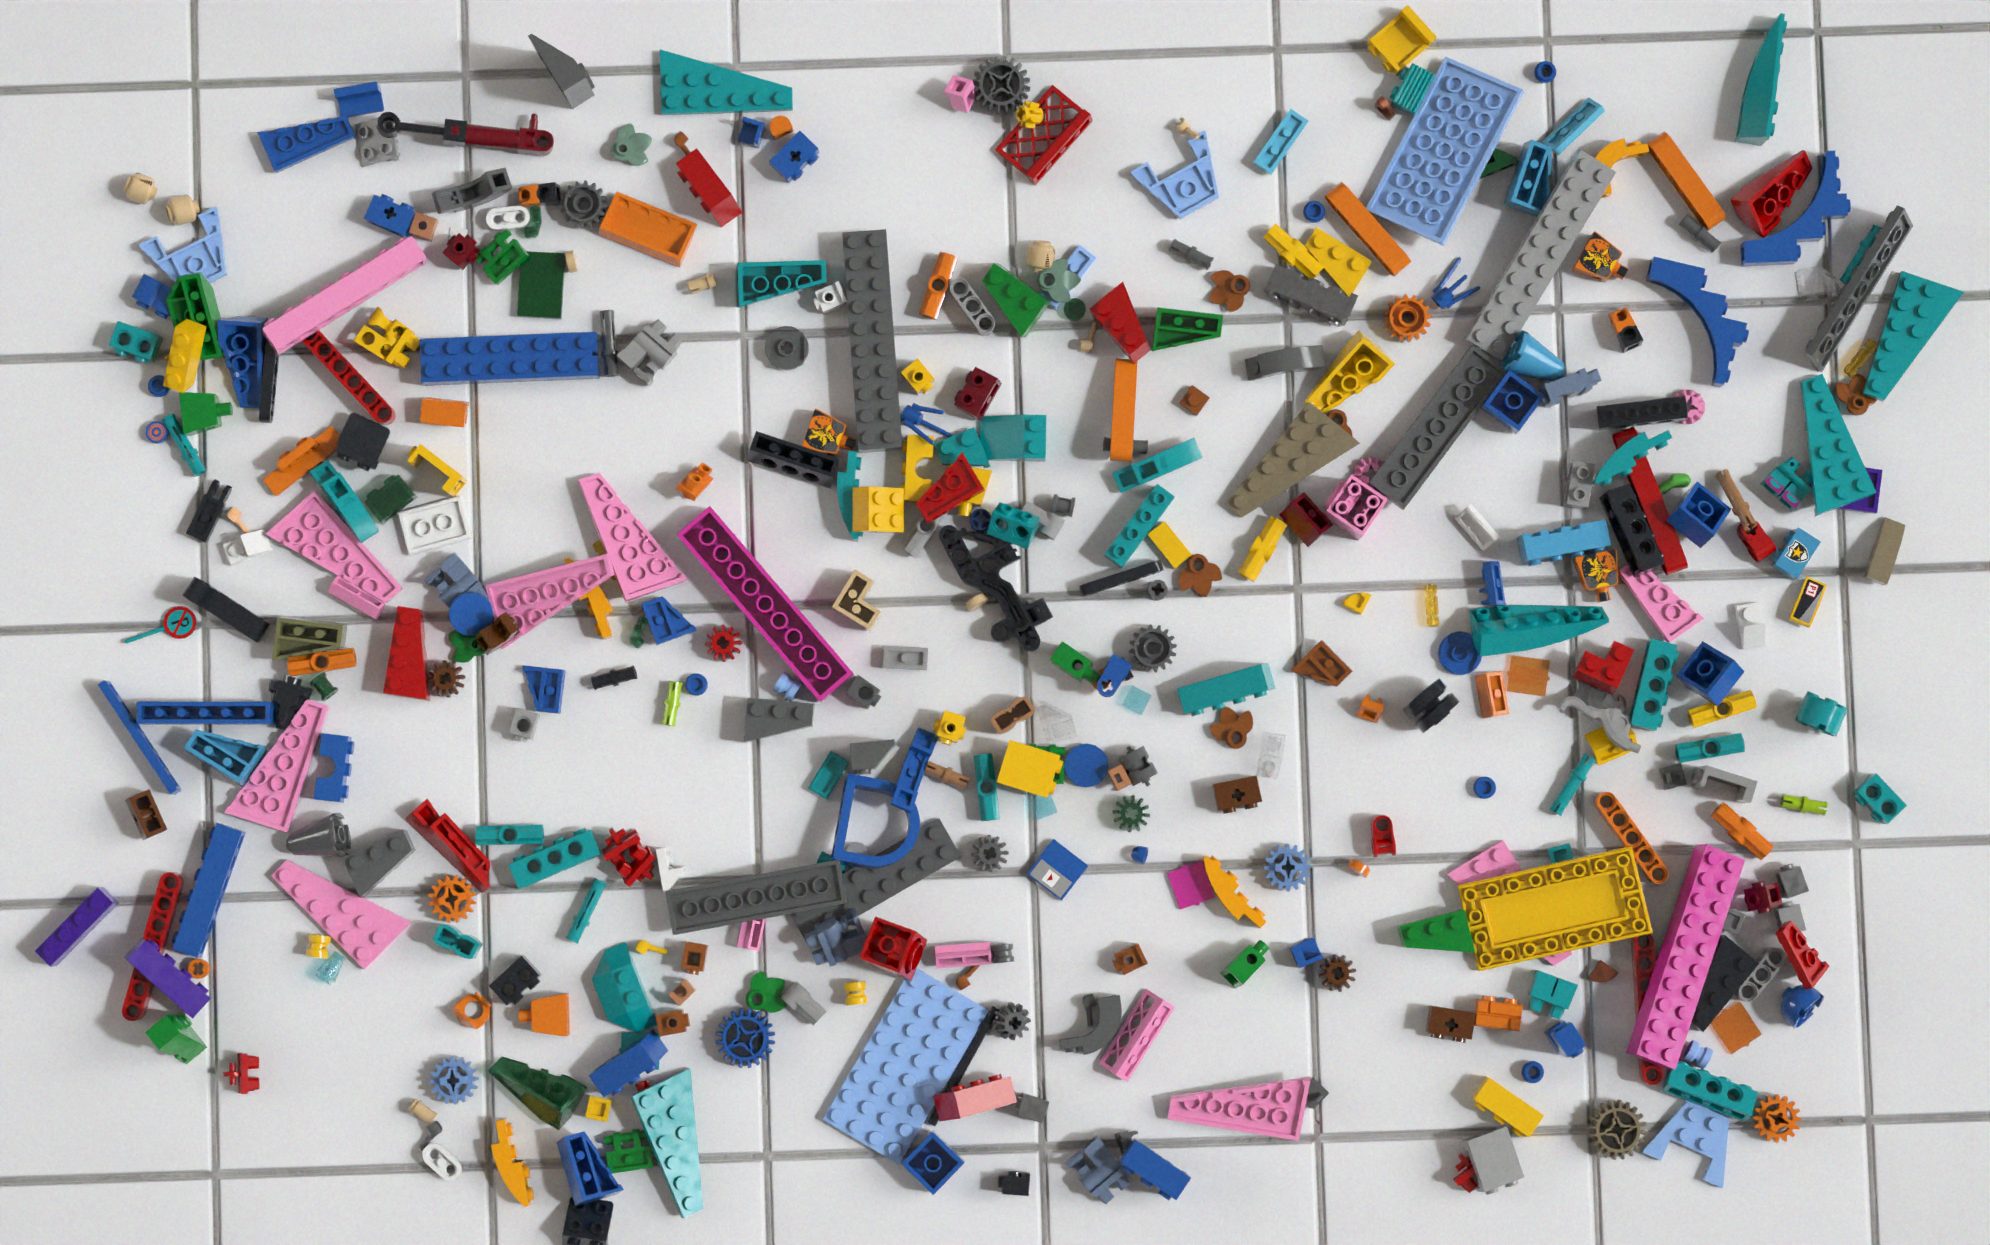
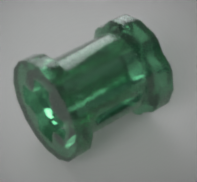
M325 672L309 683L322 696V701L328 700L339 690L326 678L327 674Z

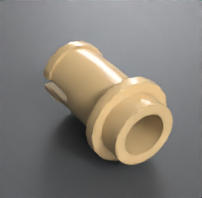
M706 273L704 277L687 281L692 295L709 288L713 290V287L717 286L713 273Z
M415 1099L408 1110L411 1112V1115L415 1114L430 1125L438 1113L422 1104V1100L418 1101Z

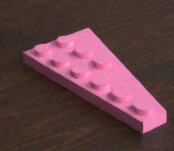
M600 473L578 480L606 554H610L615 578L625 602L687 581L685 575L681 574L671 558L667 557L660 548V545L639 520L637 521L630 512L631 510L626 504H623L616 495V492Z
M315 490L266 533L271 538L385 603H388L403 589L368 548L359 542L344 521Z
M610 554L485 585L487 596L489 597L488 600L493 610L494 622L498 616L506 612L514 618L520 631L515 638L502 646L501 649L506 648L614 576Z
M1310 1077L1173 1095L1170 1098L1167 1120L1299 1141Z

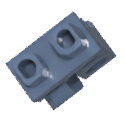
M1585 368L1574 374L1558 380L1546 381L1539 388V392L1545 396L1542 399L1544 407L1550 408L1561 402L1559 397L1571 398L1578 393L1580 396L1593 389L1592 386L1597 385L1602 380L1597 368L1586 372Z
M455 552L439 565L451 577L454 583L451 585L447 584L444 579V573L439 567L423 580L426 584L434 586L439 590L440 595L438 597L449 608L453 599L464 592L480 593L487 600L489 598L483 589L485 586Z
M854 908L847 909L845 914L841 916L840 921H837L835 917H831L822 923L814 924L815 930L805 934L809 948L819 944L822 946V948L812 952L816 965L828 962L830 967L847 960L849 957L860 954L867 939ZM853 925L856 928L849 931L848 926Z
M1096 1135L1082 1147L1083 1151L1096 1165L1095 1167L1089 1168L1081 1150L1067 1160L1065 1164L1068 1168H1075L1081 1175L1080 1182L1094 1198L1098 1197L1104 1204H1107L1114 1198V1195L1108 1189L1110 1185L1115 1183L1122 1191L1130 1182L1125 1175V1170L1121 1168L1118 1161Z

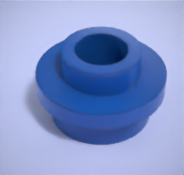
M1548 61L1540 62L1534 70L1535 78L1541 83L1551 82L1556 76L1555 66ZM1541 70H1548L1549 75L1543 76Z
M1529 1061L1523 1065L1521 1074L1525 1081L1537 1083L1543 1078L1544 1069L1540 1063ZM1530 1068L1536 1069L1534 1076L1529 1075L1528 1071Z

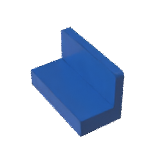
M377 81L334 89L341 117L347 116L349 118L384 111L381 88Z

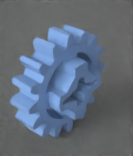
M1285 844L1284 849L1278 845L1276 846L1277 852L1275 853L1270 850L1269 853L1272 857L1265 858V861L1269 863L1268 866L1263 867L1264 870H1269L1265 878L1271 877L1273 880L1270 885L1272 886L1277 883V890H1281L1283 886H1285L1287 892H1290L1291 886L1298 890V883L1305 885L1306 883L1303 878L1311 876L1306 873L1307 869L1312 868V866L1306 865L1310 857L1304 858L1302 855L1305 853V850L1298 852L1297 845H1294L1292 849H1290L1289 844ZM1283 853V859L1278 864H1273L1274 860ZM1291 853L1296 855L1301 863H1296L1292 859ZM1287 858L1289 865H1293V870H1289L1288 878L1286 870H1282V865H1286ZM1297 871H1302L1300 876L1292 882V876ZM1274 872H1279L1283 876L1284 882L1280 881Z
M451 1056L450 1062L444 1058L442 1059L443 1065L438 1063L435 1065L438 1069L437 1072H431V1075L435 1076L434 1080L429 1081L430 1084H435V1088L431 1091L439 1092L437 1099L445 1097L446 1104L451 1099L454 1105L458 1104V1099L466 1102L465 1096L472 1097L471 1089L478 1088L477 1085L473 1084L474 1081L479 1080V1077L473 1076L477 1069L469 1068L472 1063L470 1061L464 1064V1057H460L456 1061L455 1056ZM449 1066L446 1076L440 1077L442 1071ZM459 1067L463 1068L467 1075H463L459 1071ZM453 1074H455V1078H459V1082L455 1086L452 1082H449V1078H452ZM468 1083L466 1090L460 1094L462 1085ZM441 1086H446L450 1094L446 1093Z

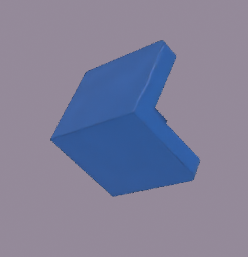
M743 117V125L738 142L759 148L765 131V124Z
M1314 938L1289 947L1298 968L1324 958Z

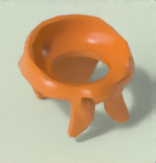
M475 992V995L468 994L457 1002L453 1012L463 1026L478 1029L487 1021L490 1015L491 1004L486 1001L485 997ZM473 1001L480 1003L483 1008L482 1015L477 1019H470L465 1014L466 1005Z

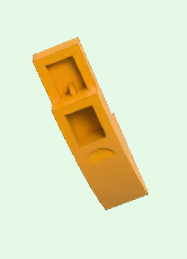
M570 558L564 559L566 564L574 562ZM597 586L579 598V600L583 602L589 599L590 602L586 605L590 615H595L597 623L594 624L598 636L602 635L606 640L614 637L606 617L613 614L614 611L600 586Z
M1213 855L1210 858L1205 856L1202 859L1205 872L1220 902L1237 920L1244 914L1257 927L1261 928L1266 923L1263 919L1265 914L1257 907L1252 909L1246 904L1249 900L1242 893L1238 892L1237 895L1234 893L1239 886L1236 883L1238 878L1229 870L1225 873L1220 868L1222 864Z
M507 1118L497 1120L496 1126L499 1143L491 1145L497 1168L503 1181L515 1198L524 1207L530 1206L531 1200H534V1193L532 1187H528L527 1178H530L529 1166L524 1165V1160L515 1162L514 1158H517V1149L515 1144L512 1145L510 1137L514 1135L512 1123H508Z

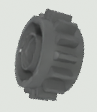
M584 180L583 184H579L576 181L574 187L567 186L569 191L562 193L565 199L560 201V204L565 207L560 210L561 213L567 214L564 219L566 221L572 220L571 225L573 227L579 224L581 229H584L585 225L593 228L592 224L595 222L600 224L599 218L605 217L603 209H608V205L603 203L607 200V197L600 196L603 193L602 188L596 190V184L592 183L590 186L587 180ZM582 200L590 202L589 207L585 210L578 208Z
M1150 624L1148 630L1141 627L1140 635L1138 633L1133 634L1136 641H1130L1129 643L1134 646L1133 649L1129 650V653H1134L1135 655L1131 660L1139 662L1138 668L1142 665L1145 666V672L1153 668L1154 673H1157L1158 667L1165 670V663L1172 664L1170 656H1176L1172 649L1176 648L1177 644L1171 643L1175 637H1168L1167 633L1169 630L1161 631V625L1153 629ZM1149 643H1156L1159 646L1157 654L1152 655L1148 653L1147 645Z

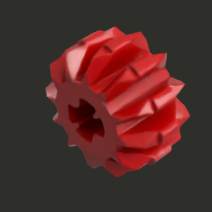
M724 624L721 625V632L716 627H713L716 635L707 634V637L712 639V642H705V646H713L707 653L710 655L716 651L713 658L716 661L719 659L720 654L722 655V662H726V655H729L734 660L735 657L731 652L735 651L740 654L741 650L736 648L735 645L743 644L740 640L735 641L740 636V633L737 632L731 636L734 627L730 626L726 632ZM721 638H725L726 641L730 642L729 646L726 645V649H722L718 645V641H722Z

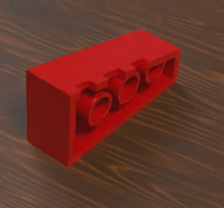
M397 606L383 693L430 701L427 682L429 678L427 673L423 611Z

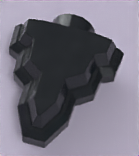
M284 675L283 681L270 679L268 690L272 693L271 702L275 706L274 720L276 728L285 730L291 723L295 712L299 711L306 700H310L313 689L302 686V679Z

